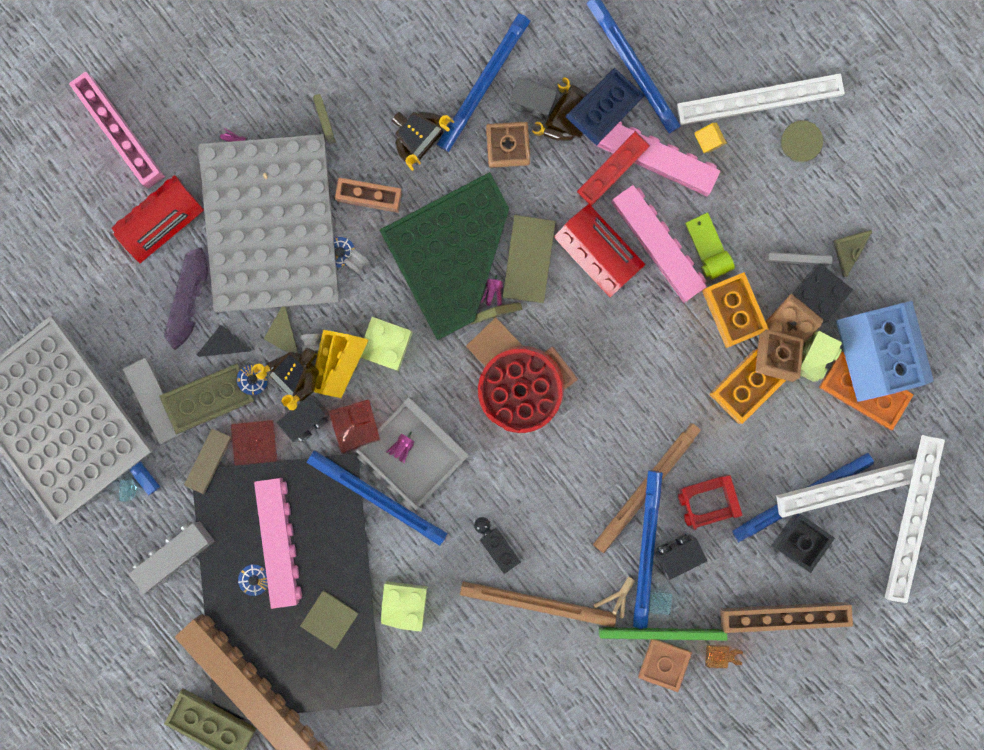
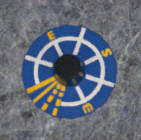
M335 237L336 267H346L347 265L343 261L351 256V251L355 247L349 239Z
M252 364L240 369L237 374V384L242 392L248 395H257L264 391L268 379L267 376L262 380L258 379L257 373H254L252 370L254 366Z
M259 565L246 566L238 576L240 589L249 596L262 594L268 587L266 570Z

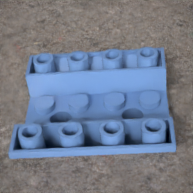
M912 301L836 320L857 402L890 395L934 382ZM886 323H889L892 327L891 334H887L884 330ZM897 364L903 367L902 375L896 373L895 368Z

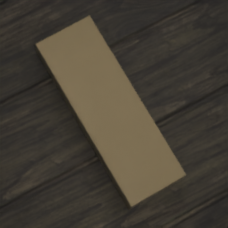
M211 429L184 484L185 487L203 495L205 494L232 439L230 436Z

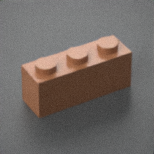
M338 178L335 195L337 202L399 213L402 198L401 188Z

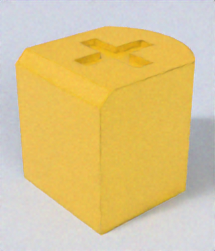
M711 123L694 132L703 153L712 152L726 144L717 123Z

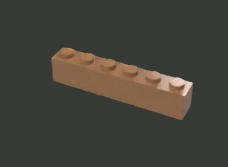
M847 602L720 608L721 630L725 633L853 627L852 605Z

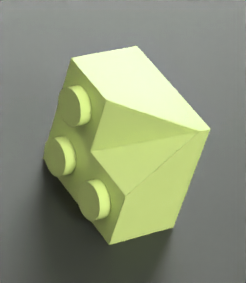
M372 317L364 339H368V343L360 358L399 371L413 332Z
M820 331L815 332L803 346L801 376L813 382L819 379L822 380L827 372L826 364L837 360L842 351L840 348L842 342Z
M386 581L383 591L381 624L398 629L421 632L428 586Z

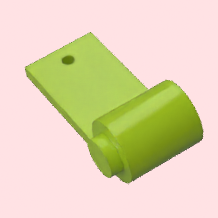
M708 212L685 222L703 264L701 270L706 278L709 277L713 280L735 269L734 262L730 254L724 250Z

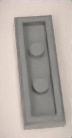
M769 252L765 255V262L814 266L821 263L824 266H829L832 264V257L828 255Z

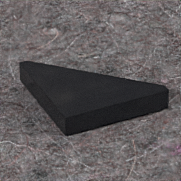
M220 325L197 353V356L204 357L250 352L252 349L224 326Z

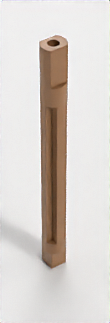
M693 423L680 434L652 469L653 471L663 472L662 480L701 431ZM647 477L593 543L601 552L605 553L645 503Z
M462 582L461 596L614 627L616 623V614L614 615L613 612L480 584Z

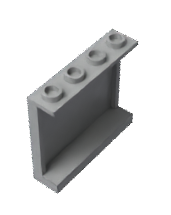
M410 397L356 450L359 454L357 458L365 466L369 464L374 469L372 473L379 480L384 478L389 483L387 485L388 489L395 495L399 493L404 498L402 502L410 510L412 508L417 510L469 456ZM412 432L409 438L414 441V445L408 452L405 464L403 461H399V457L394 458V454L389 455V452L386 453L398 440L401 433L408 436Z

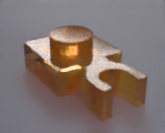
M707 645L705 666L708 668H728V662L742 665L740 660H735V656L743 654V651L735 649L729 652L730 647Z

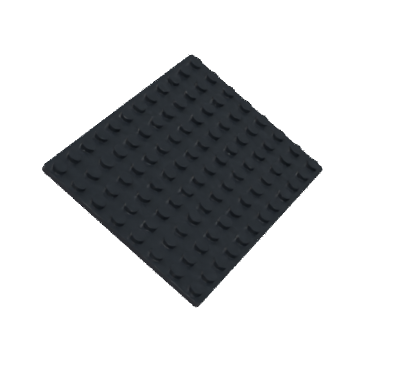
M357 454L325 456L360 479ZM309 458L218 467L204 495L193 490L196 522L200 521L215 541L199 554L205 616L207 615L215 623L214 627L219 632L222 631L229 639L228 643L232 647H237L242 652V658L247 663L250 662L255 666L258 676L261 679L265 678L272 687L270 689L275 694H280L284 698L285 705L289 710L293 709L296 713L380 705L382 703V691L362 496L306 463ZM283 478V482L287 483L288 488L285 500L290 505L291 514L288 515L289 524L292 523L293 536L290 537L291 545L294 544L296 548V557H293L294 566L297 565L299 570V578H296L297 587H301L302 599H299V603L294 606L271 609L268 587L260 595L249 596L240 589L238 576L241 570L249 565H259L266 570L254 482ZM323 590L359 612L336 649L300 627ZM211 678L213 705L239 719H247L243 712Z

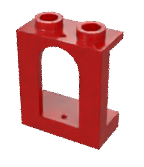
M726 474L679 488L680 494H678L680 505L685 506L687 513L684 514L686 525L691 526L693 530H696L697 527L731 517L743 516L731 475ZM720 487L723 488L728 507L702 515L692 513L689 504L692 496Z

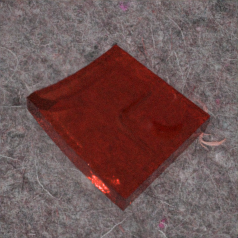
M369 399L329 411L342 454L381 440Z

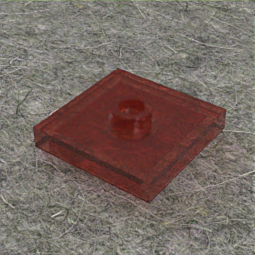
M273 420L231 424L235 466L277 461Z

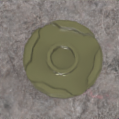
M799 120L791 123L781 136L783 153L795 162L812 160L820 153L823 146V136L820 129L809 121Z

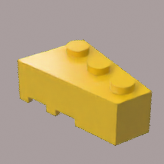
M323 330L315 363L319 374L316 379L314 392L342 398L368 343V339Z

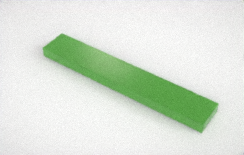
M599 628V637L601 639L727 640V633L721 629Z

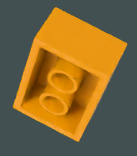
M745 272L702 290L726 348L755 337L766 329L769 330Z
M758 349L753 350L709 393L738 424H743L786 381L756 372Z

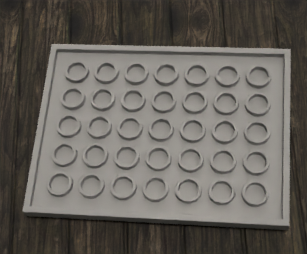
M325 135L198 144L214 312L339 302ZM264 173H267V176H268L267 179H264V177H263V174H264Z
M55 316L48 317L0 356V451L55 526L59 525L153 452V449Z

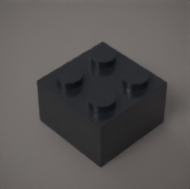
M820 263L814 266L792 294L823 319V323H826L853 289Z
M309 395L297 405L295 410H291L276 423L292 442L301 443L313 435L311 433L313 429H320L329 422L327 418L331 415L315 396Z
M798 513L792 515L771 547L811 573L835 538Z
M683 534L675 538V543L671 545L665 543L656 548L657 551L654 552V556L668 580L707 562L701 546L694 536Z

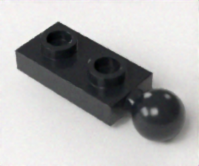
M479 517L474 522V528L478 533L484 534L480 539L481 543L503 574L521 563V561L496 527L491 531L490 521L485 517Z

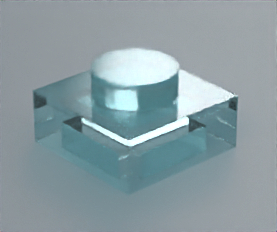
M120 480L119 501H132L136 495L134 480Z
M650 591L649 613L671 615L672 593Z

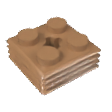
M528 122L486 125L488 164L490 168L530 165ZM506 140H510V144H514V146H511V149H506L505 146H502L506 143Z
M790 294L766 320L769 330L801 338L804 340V343L823 323V319L793 294ZM795 321L797 324L791 325L790 322Z
M766 329L759 334L756 372L791 382L796 381L801 376L804 340Z

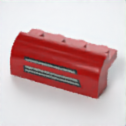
M174 175L166 180L155 192L151 193L142 203L134 207L124 218L117 221L111 229L120 244L141 264L203 212L204 209L186 189L180 179Z
M590 204L574 215L554 236L559 244L609 297H612L646 265Z

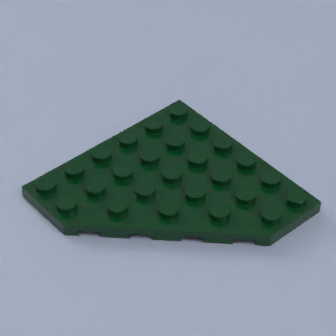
M490 172L380 229L389 250L437 341L473 323L482 299L509 212V207Z

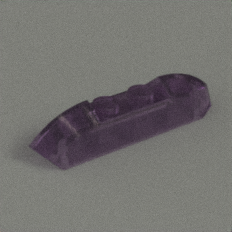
M202 247L185 254L164 333V337L174 350L179 348L189 338L196 323L190 321V319L194 317L196 312V305L194 303L196 297H199L202 285H200V281L206 282L208 275L207 260Z

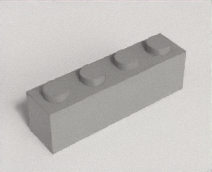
M143 358L123 368L125 373L123 378L128 386L131 385L134 391L132 394L133 399L137 405H141L143 412H141L142 417L146 423L150 424L152 428L151 435L155 442L165 444L187 433L184 431L176 435L159 398V395L167 391L151 359Z
M190 521L181 528L182 532L176 536L174 534L165 540V546L161 549L160 547L155 548L149 553L150 557L146 561L142 559L133 566L134 570L129 573V576L142 594L154 590L215 542L200 521L195 523Z

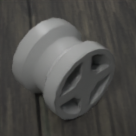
M353 249L351 256L343 262L360 275L363 266L368 265L370 261Z
M322 334L301 335V340L304 344L302 352L305 348H310L317 352Z

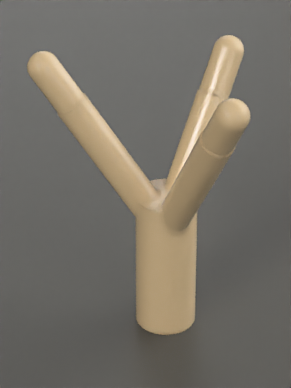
M628 577L619 592L594 604L593 607L597 608L619 597L613 614L617 613L621 605L620 618H624L626 596L635 580Z

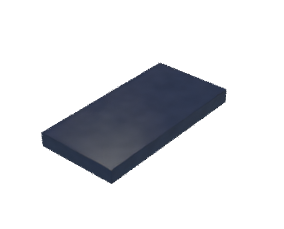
M614 67L567 114L566 118L597 146L642 100L644 95Z

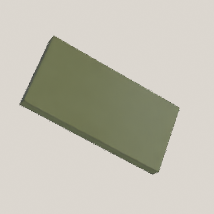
M514 215L503 298L544 304L556 221Z
M238 363L159 395L176 435L255 401L252 395L242 392L238 387L237 374L240 371Z
M184 688L179 692L164 723L166 726L211 750H246L257 729Z

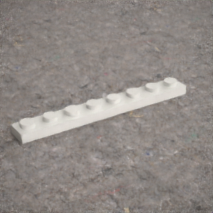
M840 73L678 103L676 107L680 125L843 96L845 92Z
M921 436L884 597L887 600L908 602L945 440L942 438Z
M916 459L776 495L779 515L783 518L911 484Z

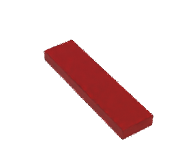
M634 131L577 190V193L592 206L650 147V144Z

